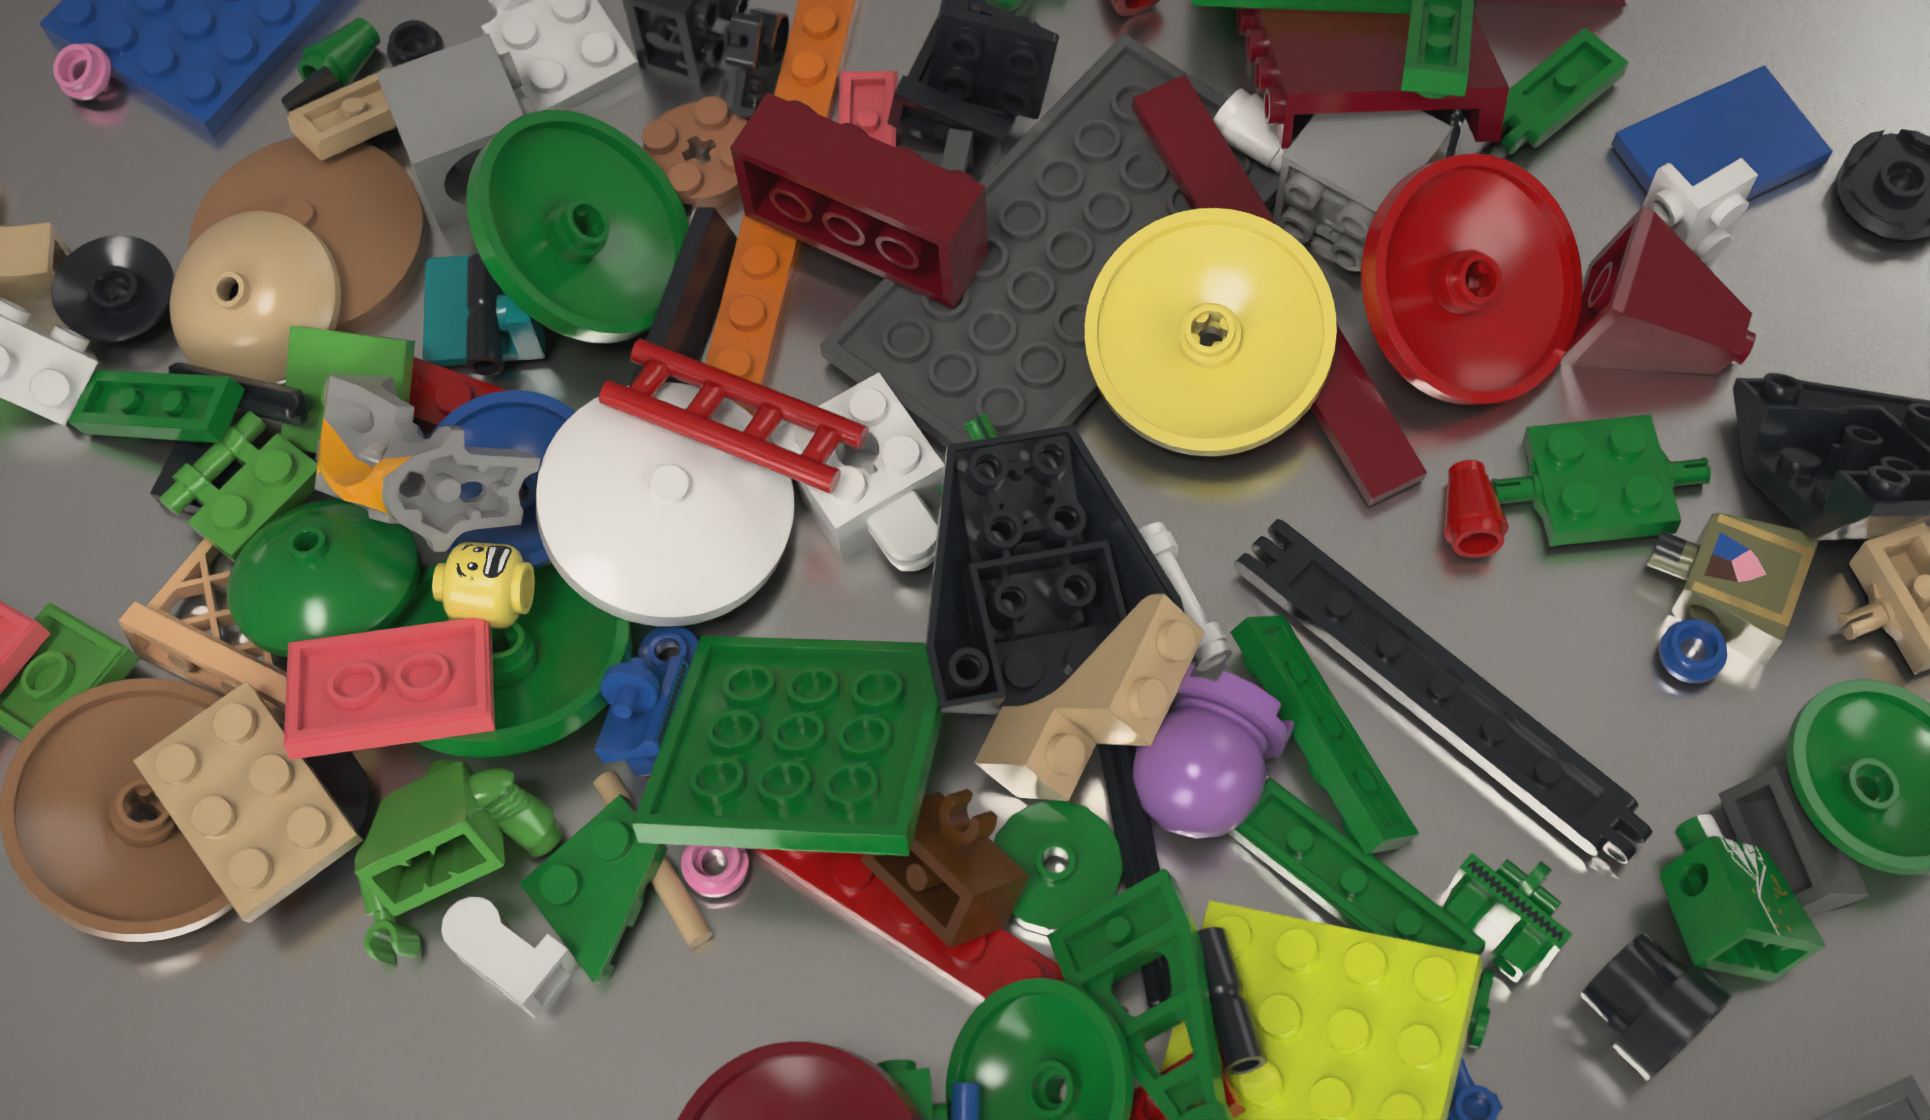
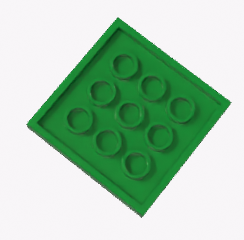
M701 636L632 823L637 842L909 856L944 713L939 712L925 643Z

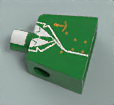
M1708 814L1692 817L1676 828L1675 835L1684 854L1662 869L1660 880L1695 967L1772 982L1826 947L1821 935L1772 857L1763 848L1725 839L1714 817Z

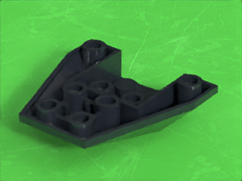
M1768 373L1764 378H1736L1732 390L1745 475L1812 540L1871 539L1930 521V400L1797 380L1781 373Z
M1073 425L947 446L925 650L939 712L993 715L998 714L1002 706H1022L1048 696L1063 685L1140 601L1149 595L1165 594L1184 612L1181 597ZM1194 655L1190 664L1197 662L1196 655Z

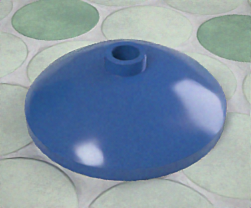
M521 390L494 392L459 406L437 425L429 438H431L438 427L460 426L464 430V446L524 450L540 458V470L542 459L550 442L562 425L576 411L565 403L541 393ZM539 471L528 475L521 485V488L529 490L528 497L520 503L523 509L521 525L476 529L464 532L455 539L446 552L450 554L452 549L462 542L506 544L515 547L521 553L523 561L531 563L533 569L551 564L552 562L547 555L539 534L536 518V489ZM473 481L461 485L459 497L463 499L477 497L482 491V484Z

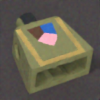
M1715 513L1709 518L1696 543L1661 530L1649 556L1647 566L1682 579L1671 611L1677 618L1681 620L1700 619L1713 624L1723 635L1726 646L1765 666L1784 640L1819 540H1812L1801 530L1724 513Z

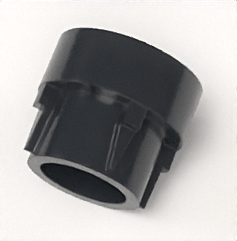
M1646 932L1639 934L1612 958L1580 994L1607 1022L1606 1026L1618 1037L1612 1047L1646 1081L1652 1079L1673 1060L1734 997L1704 968L1693 965L1687 970L1678 960L1675 961Z

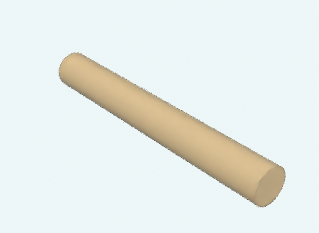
M615 770L605 772L596 778L593 785L606 806L621 794L629 798L638 809ZM665 854L655 878L650 881L688 946L694 948L710 939L713 932Z

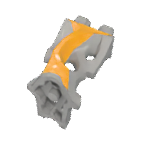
M329 373V377L325 382L323 397L325 408L321 437L317 442L315 461L318 462L315 490L364 508L369 513L370 519L387 524H402L422 535L429 548L434 552H446L455 539L467 531L521 525L523 509L520 506L518 492L524 479L528 475L539 471L540 458L524 450L464 446V430L460 426L438 427L431 438L425 439L419 426L413 423L414 407L397 397L392 376ZM473 481L482 484V491L477 497L471 499L459 497L461 485Z

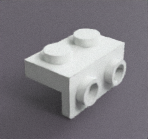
M1741 157L1692 186L1671 163H1667L1657 169L1642 207L1644 206L1655 211L1703 262H1708L1722 253L1731 243L1733 237L1730 235V232L1736 220L1743 215L1749 206L1746 199L1758 174Z
M0 297V397L65 426L98 364L94 352L86 349L90 340L58 324L54 325L51 332L28 322L32 314L31 312Z

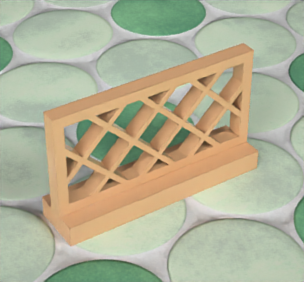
M203 539L146 607L134 601L118 621L136 655L221 698L247 680L257 690L284 728L287 672L275 667L272 653L266 652L252 642L232 646L223 641L221 627L236 623L229 609L217 610L214 591L227 588L230 571L211 575L210 563L220 551ZM205 593L208 614L182 620L168 614L180 599ZM211 630V631H212V635H210V634H208V633H206V632H204V631ZM259 656H264L265 661H263V660H261V659H259V658H257V657H259Z

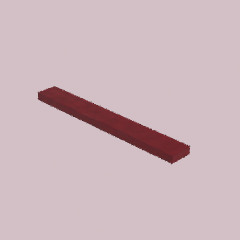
M1182 75L1133 97L1131 109L1192 210L1201 208L1232 209L1253 214L1277 225L1186 75ZM1336 323L1337 334L1331 369L1320 394L1310 409L1368 506H1371L1422 481L1427 471Z

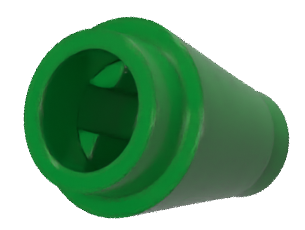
M356 18L351 23L305 48L302 53L303 59L298 63V71L304 81L322 66H327L333 72L341 88L352 84L373 54L375 48L381 43L377 30L368 21Z

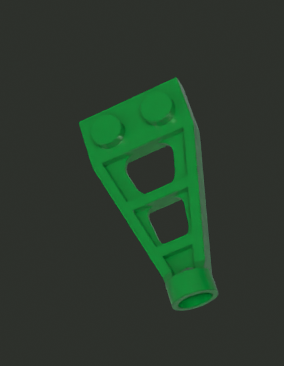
M1166 868L1047 934L1065 982L1082 988L1093 995L1110 1012L1127 1044L1133 1075L1168 1120H1234L1225 1100L1200 935L1176 879ZM1165 956L1168 960L1172 985L1169 999L1136 1017L1128 1014L1114 996L1113 983L1158 957ZM1185 1022L1193 1050V1058L1172 1071L1161 1075L1146 1051L1145 1043L1176 1025Z

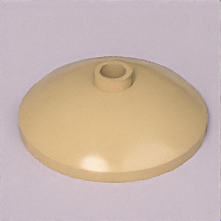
M249 211L227 217L201 234L190 246L178 266L170 296V317L176 341L182 353L192 365L278 385L285 384L290 326L335 330L341 305V286L338 270L330 251L323 241L307 226L288 216L269 211ZM238 283V293L235 298L230 300L231 289Z

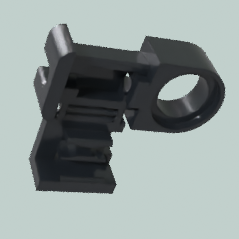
M761 8L750 9L749 14L733 12L729 29L731 40L730 44L727 45L725 63L726 65L743 69L737 71L731 114L751 117L760 104L756 102V99L765 95L756 89V85H763L767 81L766 78L758 77L761 71L760 65L771 67L780 64L789 37V17L786 13Z

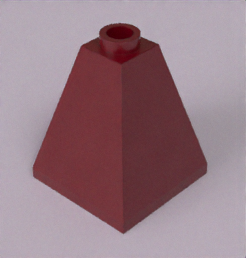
M1643 206L1589 263L1583 282L1578 324L1573 339L1560 362L1576 366L1717 375L1730 363L1736 366L1742 365L1749 356L1756 339V333L1748 330L1752 313L1655 211Z

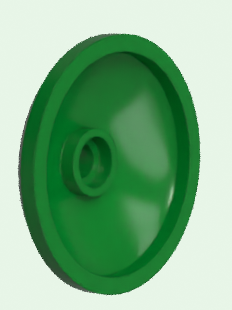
M339 498L318 500L297 506L267 523L248 541L239 553L230 571L227 584L229 610L240 631L250 642L266 652L287 658L289 642L384 630L404 610L415 591L420 574L418 546L410 529L400 523L387 524L370 519L369 513L364 508Z
M1847 680L1825 688L1801 708L1792 723L1788 735V772L1794 792L1803 810L1828 841L1846 855L1864 865L1880 871L1901 875L1930 872V703L1904 688L1876 680Z
M1044 978L1025 979L1008 984L988 996L976 1007L961 1028L952 1049L947 1069L946 1102L949 1120L951 1118L952 1083L980 1084L979 1120H1129L1133 1100V1072L1124 1036L1110 1012L1101 1002L1082 988L1063 981ZM1066 1080L1067 1093L1064 1101H1062L1060 1087L1062 1082Z

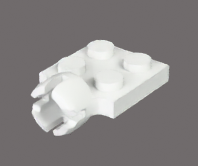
M489 0L497 15L490 22L481 26L483 35L490 34L498 55L510 52L523 85L518 88L522 87L525 96L529 97L535 112L543 110L568 111L639 73L638 61L598 0Z

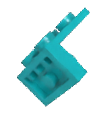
M472 255L429 258L426 261L422 357L427 362L439 366L466 364V321L469 315L467 309V260ZM505 293L504 295H498L496 301L497 319L500 330L504 332L503 361L545 358V326L520 309Z

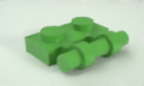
M247 411L233 426L229 425L222 443H215L192 466L185 463L172 476L175 483L159 498L177 516L194 499L203 505L188 520V523L196 533L233 562H235L248 541L261 528L277 516L300 506L315 491L317 463L280 434L276 433L260 450L251 444L267 428L264 422L251 411ZM233 460H236L243 466L220 490L211 484Z

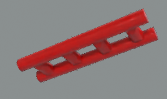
M641 338L635 342L630 359L632 362L644 366V368L629 387L607 380L599 395V402L603 405L830 494L835 491L839 483L841 470L827 465L826 462L839 442L860 450L869 432V426ZM669 376L700 388L686 409L654 397ZM725 398L757 410L743 432L711 420V417ZM782 420L815 433L801 454L768 442Z

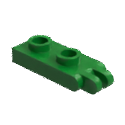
M1583 28L1509 89L1501 134L1509 128L1512 130L1502 140L1501 147L1509 154L1517 151L1526 142L1535 148L1539 147L1621 79L1625 74L1629 61L1587 28Z

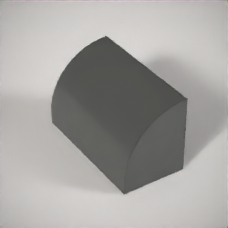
M1774 766L1718 794L1738 842L1763 848L1772 857L1808 916L1829 911L1870 896L1855 860L1828 841L1808 818L1794 792L1788 767Z

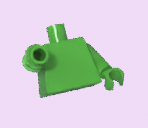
M446 759L435 761L429 765L426 776L390 792L381 801L368 836L357 850L355 856L354 873L358 876L366 915H374L375 923L367 931L364 940L367 954L375 960L389 964H395L393 949L398 955L409 958L416 957L420 950L419 934L411 927L397 924L395 917L503 867L505 854L502 830L518 845L524 847L533 857L545 855L554 849L560 842L563 831L556 823L557 820L554 818L552 807L514 783L515 775L511 770L492 768L474 773L467 763Z

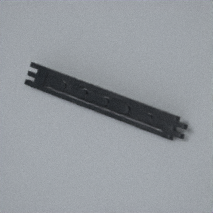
M1276 519L1267 529L1270 537L1283 549L1264 536H1260L1251 545L1253 553L1266 566L1247 553H1243L1234 562L1235 568L1244 578L1588 854L1596 856L1603 849L1615 860L1627 864L1635 855L1636 849L1617 831L1619 830L1630 840L1641 845L1652 835L1650 826L1633 813L1639 805L1630 793L1285 521Z

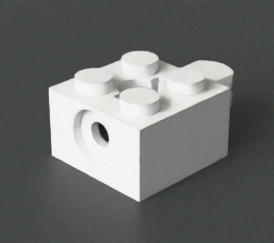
M878 372L818 406L869 426L867 439L860 450L839 442L826 462L827 465L841 470L840 480L835 491L830 494L791 478L792 485L842 561L870 544L877 542L887 559L897 569L901 571H918L928 567L935 557L938 521L930 510L938 506L941 501V496L936 488L941 486L943 482L944 463ZM788 423L774 431L772 440L778 446L801 454L815 433Z

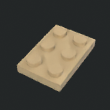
M247 680L133 760L240 918L249 924L363 841L305 758L289 760L284 747V728L257 690Z

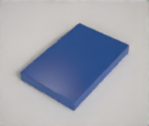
M1765 65L1617 131L1611 143L1647 193L1657 169L1667 163H1671L1694 186L1742 157L1758 174L1746 200L1826 164L1833 152Z

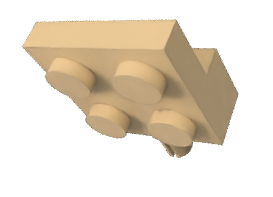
M1924 522L1878 536L1863 543L1849 562V565L1868 595L1869 605L1847 613H1841L1837 617L1839 629L1847 628L1842 634L1847 640H1853L1858 636L1883 628L1894 639L1914 674L1930 669V526H1926Z

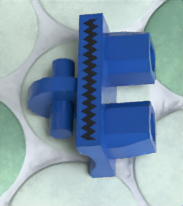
M683 655L671 656L666 663L658 666H648L645 660L632 658L629 660V663H618L610 666L605 671L600 690L604 699L610 704L594 749L603 763L625 760L634 775L639 777L651 774L689 670V665Z

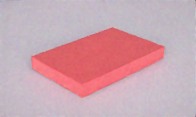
M458 619L288 643L284 747L289 760L495 731L492 630L489 622L484 619Z

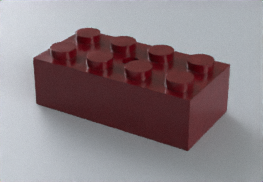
M767 92L730 147L746 217L954 309L988 255L984 185L979 184L972 176L963 171H949L928 162L910 148L904 146L894 147L870 137L863 129L854 124H840L819 115L803 102L797 100L787 101Z

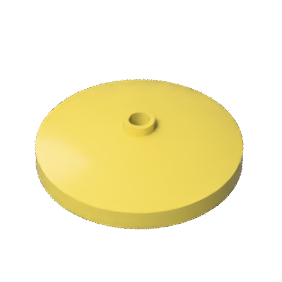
M1201 208L1175 213L1152 222L1128 238L1113 253L1098 275L1090 294L1085 317V346L1088 362L1097 388L1110 409L1128 428L1142 438L1165 449L1196 456H1223L1251 450L1268 443L1292 427L1309 410L1326 382L1334 357L1337 334L1336 312L1330 287L1319 265L1306 248L1291 234L1264 218L1242 211L1222 208ZM1207 333H1214L1222 341H1215L1212 346L1208 347L1201 345L1200 338Z

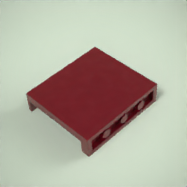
M1237 7V30L1239 36L1246 35V60L1248 64H1255V89L1257 94H1264L1266 125L1275 126L1281 148H1289L1291 146L1294 114L1462 109L1475 142H1497L1501 138L1509 86L1474 11L1465 97L1449 95L1444 98L1433 99L1423 97L1416 92L1401 90L1410 21L1409 14Z

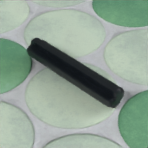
M182 362L173 363L168 367V373L230 376L245 389L236 412L245 414L247 411H251L261 418L299 426L308 421V412L314 408L311 396L303 394L300 389Z

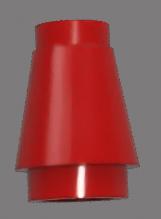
M1477 460L1459 461L1448 470L1449 480L1447 485L1444 537L1452 544L1454 552L1460 556L1468 558L1488 556L1497 552L1503 546L1504 536L1508 532L1509 524L1486 472L1485 465Z

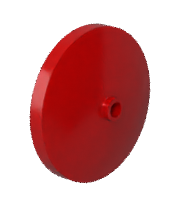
M1473 153L1443 158L1417 168L1401 179L1386 195L1372 219L1363 249L1361 265L1363 300L1366 314L1378 345L1393 367L1409 383L1433 398L1457 405H1481L1514 399L1538 386L1551 374L1565 355L1573 339L1581 311L1583 290L1581 260L1574 233L1566 215L1550 191L1537 178L1515 163L1492 155Z

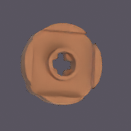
M717 96L703 97L698 102L675 107L657 120L648 123L642 131V149L662 169L678 194L681 203L691 204L693 211H696L697 207H715L719 209L741 197L730 147L748 121L743 116L731 114L732 109L728 108L727 103ZM695 150H710V160L706 163L701 164L696 158L686 160V158Z

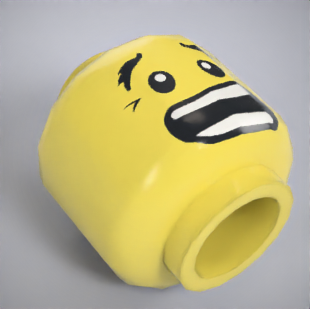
M462 542L453 548L446 563L437 564L432 582L434 599L443 602L445 612L450 621L479 618L488 621L491 628L497 629L510 627L517 621L520 614H527L529 612L535 589L533 566L531 563L523 561L521 553L515 547L506 544Z

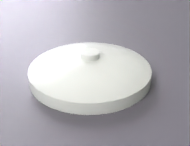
M664 382L654 397L686 409L700 388L688 384ZM599 397L577 410L557 431L542 459L536 489V518L539 534L547 555L560 576L582 598L597 608L627 621L652 626L697 624L724 615L746 602L767 582L779 564L790 536L794 515V491L791 478L603 405L599 402ZM725 398L711 417V420L743 432L753 416L735 402ZM771 436L768 442L775 444Z

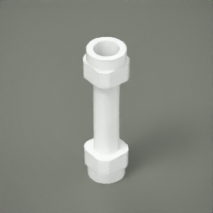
M1162 522L1151 523L1140 528L1139 532L1181 597L1185 614L1205 631L1195 653L1197 659L1195 666L1197 670L1206 671L1219 666L1232 655V651L1226 642L1227 637L1219 622H1208L1175 559L1178 556L1179 547L1171 532L1167 531Z

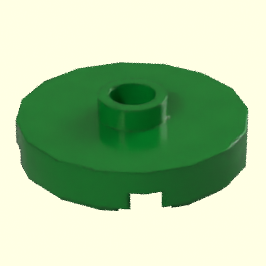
M1059 800L1036 802L1012 814L995 835L994 843L1029 875L1010 916L1024 929L1047 935L1118 894L1123 875L1118 841L1107 822L1085 806ZM1058 855L1066 859L1068 866L1062 872L1052 873L1045 869L1043 862L1050 856Z

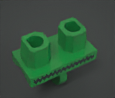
M1471 853L1458 868L1448 888L1451 889V892L1442 908L1472 931L1486 918L1506 934L1492 951L1489 959L1496 968L1512 981H1520L1537 968L1540 963L1547 968L1573 935L1551 917L1562 902L1541 886L1553 869L1541 861L1527 875L1507 858L1495 872Z

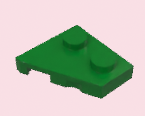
M621 794L519 883L592 982L604 984L611 977L615 965L610 964L626 926H634L644 903V889L649 881L655 878L668 849L665 844L637 842L632 824L637 808L629 798Z

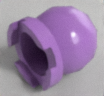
M1190 664L1152 746H1137L1132 779L1142 809L1165 831L1195 839L1221 837L1241 826L1260 801L1267 776L1264 759L1281 755L1295 724L1293 721H1281L1276 716L1281 703L1257 685L1223 670L1217 682L1203 677H1194L1197 670L1195 665Z

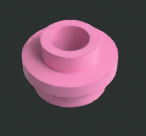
M71 44L57 55L53 73L64 93L74 99L85 101L96 97L104 90L110 79L111 62L108 55L95 45Z
M687 845L682 855L681 869L687 884L696 893L706 897H722L734 892L744 882L749 869V858L745 848ZM720 856L728 860L726 869L718 875H710L704 871L707 861L713 857Z

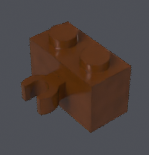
M969 789L951 793L946 797L940 792L923 796L909 856L863 854L861 859L949 948L1005 928L1029 878V875L988 838L994 832L997 823V815L993 811H988L973 816L971 820L969 819L967 807L973 796Z

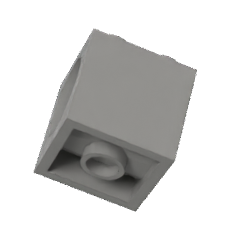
M489 33L376 73L411 164L441 231L468 221L466 196L469 175L474 161L483 147L511 121L535 112L529 97L525 96L522 87L518 88L523 85L510 52L498 55Z
M1421 110L1314 114L1282 156L1273 216L1275 223L1300 243H1308L1330 255L1344 269L1361 272L1366 236L1378 207L1390 190L1410 172L1423 165L1445 158L1453 127Z

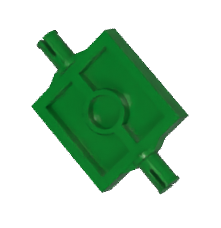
M1648 414L1529 426L1526 428L1523 438L1529 463L1528 475L1504 479L1493 478L1491 484L1500 504L1531 501L1533 507L1543 519L1549 546L1656 536L1659 535L1661 530L1676 534L1681 523V516L1673 492L1674 486L1709 484L1711 480V467L1708 465L1709 461L1706 457L1671 462L1660 447L1652 416Z

